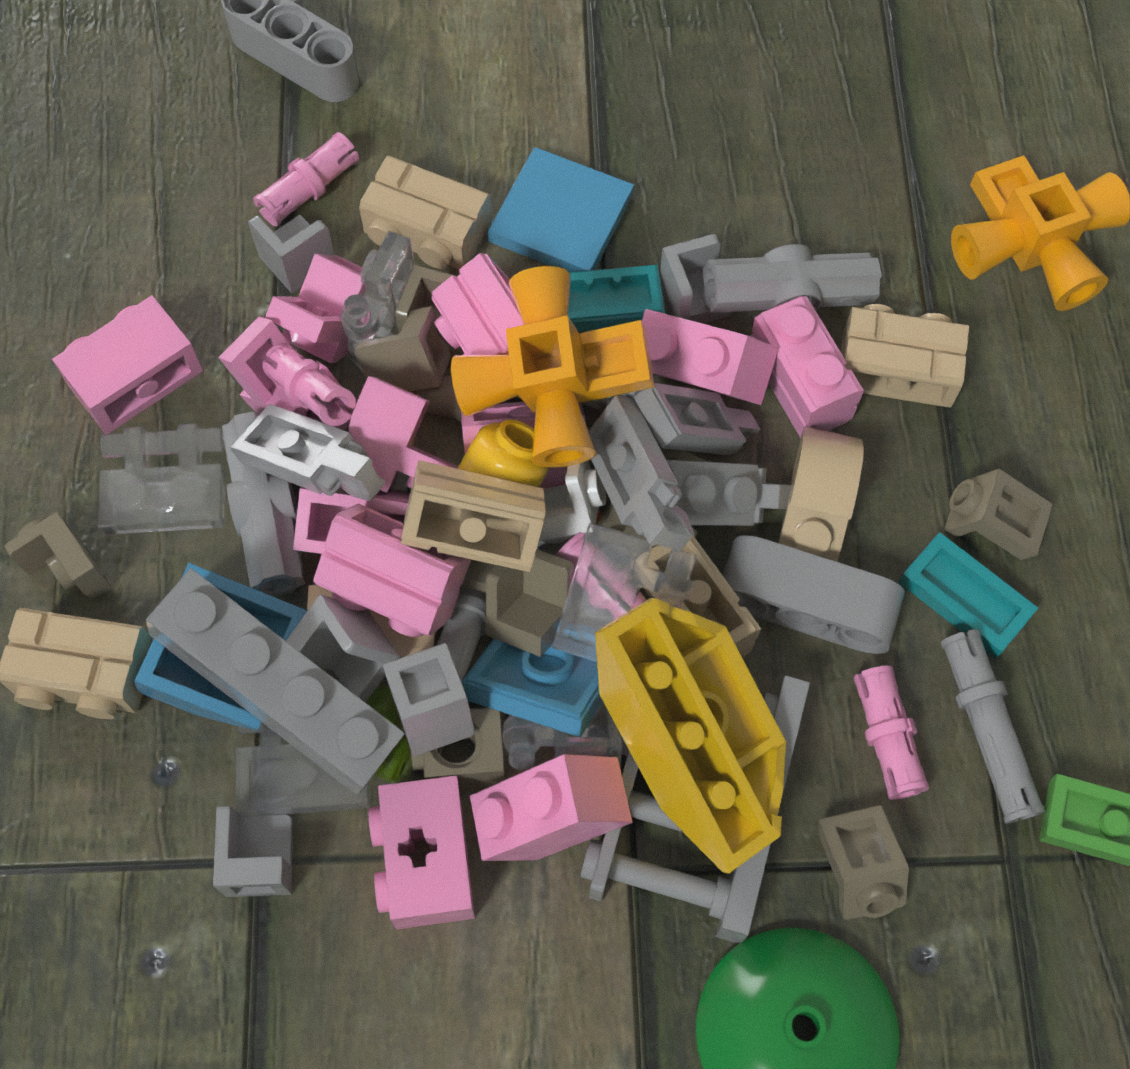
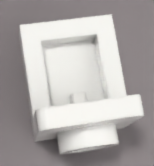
M588 461L568 466L565 476L566 485L544 489L546 514L539 541L549 544L559 543L579 532L588 533L594 531L599 506L606 504V490L596 469H591Z

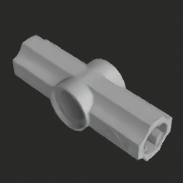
M790 244L775 248L763 257L708 260L703 268L702 295L705 307H709L712 313L769 310L801 296H807L815 311L820 307L870 305L880 295L879 286L882 273L878 258L871 257L870 253L812 255L809 247L801 244Z
M253 411L234 415L229 423L222 425L223 440L227 453L226 458L232 483L227 484V495L236 532L239 537H242L250 588L272 597L293 593L296 588L306 584L301 551L293 550L297 505L291 482L241 463L230 449L232 444L260 415Z

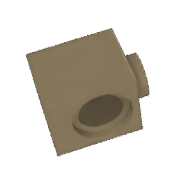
M491 708L470 709L475 733L465 739L474 744L475 751L469 759L461 763L448 762L440 756L443 747L413 757L411 752L413 773H424L425 779L457 775L460 789L491 787L505 781L500 711Z

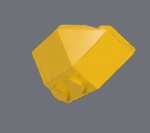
M657 598L646 600L596 631L599 695L660 809L722 872L731 873L781 836L782 817L778 816L784 788L786 741L730 633L724 625L692 612L670 606L669 603Z

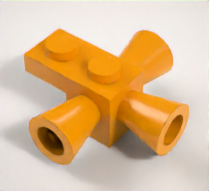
M1024 155L975 172L970 186L991 221L956 225L952 230L951 245L953 255L958 267L967 278L976 279L1010 257H1013L1021 272L1041 265L1055 309L1058 311H1066L1078 307L1094 298L1106 287L1109 281L1108 277L1076 244L1084 231L1122 227L1129 222L1130 195L1119 176L1111 172L1105 173L1076 191L1064 172L1039 180Z
M555 266L529 268L515 274L509 280V286L523 323L521 326L505 329L509 355H454L451 360L453 388L462 413L469 417L519 395L533 413L536 412L532 463L537 466L550 468L580 464L590 460L596 454L578 403L655 387L647 333L642 321L639 320L579 333L568 317L571 275L566 269Z

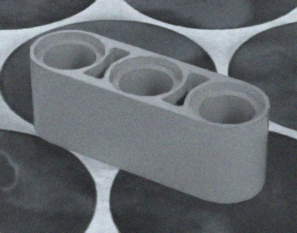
M221 0L233 44L240 50L323 100L340 102L347 100L355 94L359 87V75L353 43L345 32L291 0Z
M739 536L734 539L722 574L739 597L738 605L746 607L753 617L857 651L872 654H881L889 651L905 595L904 589L888 578L755 536Z

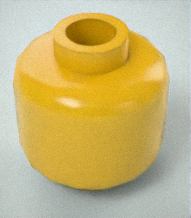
M507 419L502 422L489 423L479 429L458 469L539 487L550 467H541L532 463L534 429L524 422Z

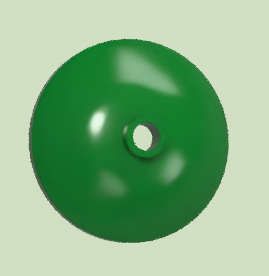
M780 928L759 933L739 943L719 961L703 987L696 1011L695 1040L702 1069H896L900 1042L899 1025L896 1010L886 985L873 966L859 952L843 941L826 933L804 928ZM805 1015L814 1022L815 1035L811 1041H802L794 1035L792 1022L795 1016Z

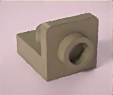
M996 469L962 481L957 486L949 501L951 510L945 525V531L954 537L976 531L1018 559L1023 560L1038 555L1053 504L1001 469Z
M57 511L47 518L37 519L28 523L19 531L17 537L4 546L10 557L28 575L48 565L65 590L77 585L90 601H93L112 588L76 533Z
M874 806L818 819V836L839 885V909L843 919L850 920L863 916L877 918L889 914L894 909L903 907L907 900L909 867L882 806Z

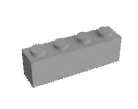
M192 568L187 571L146 619L149 635L356 795L405 734Z

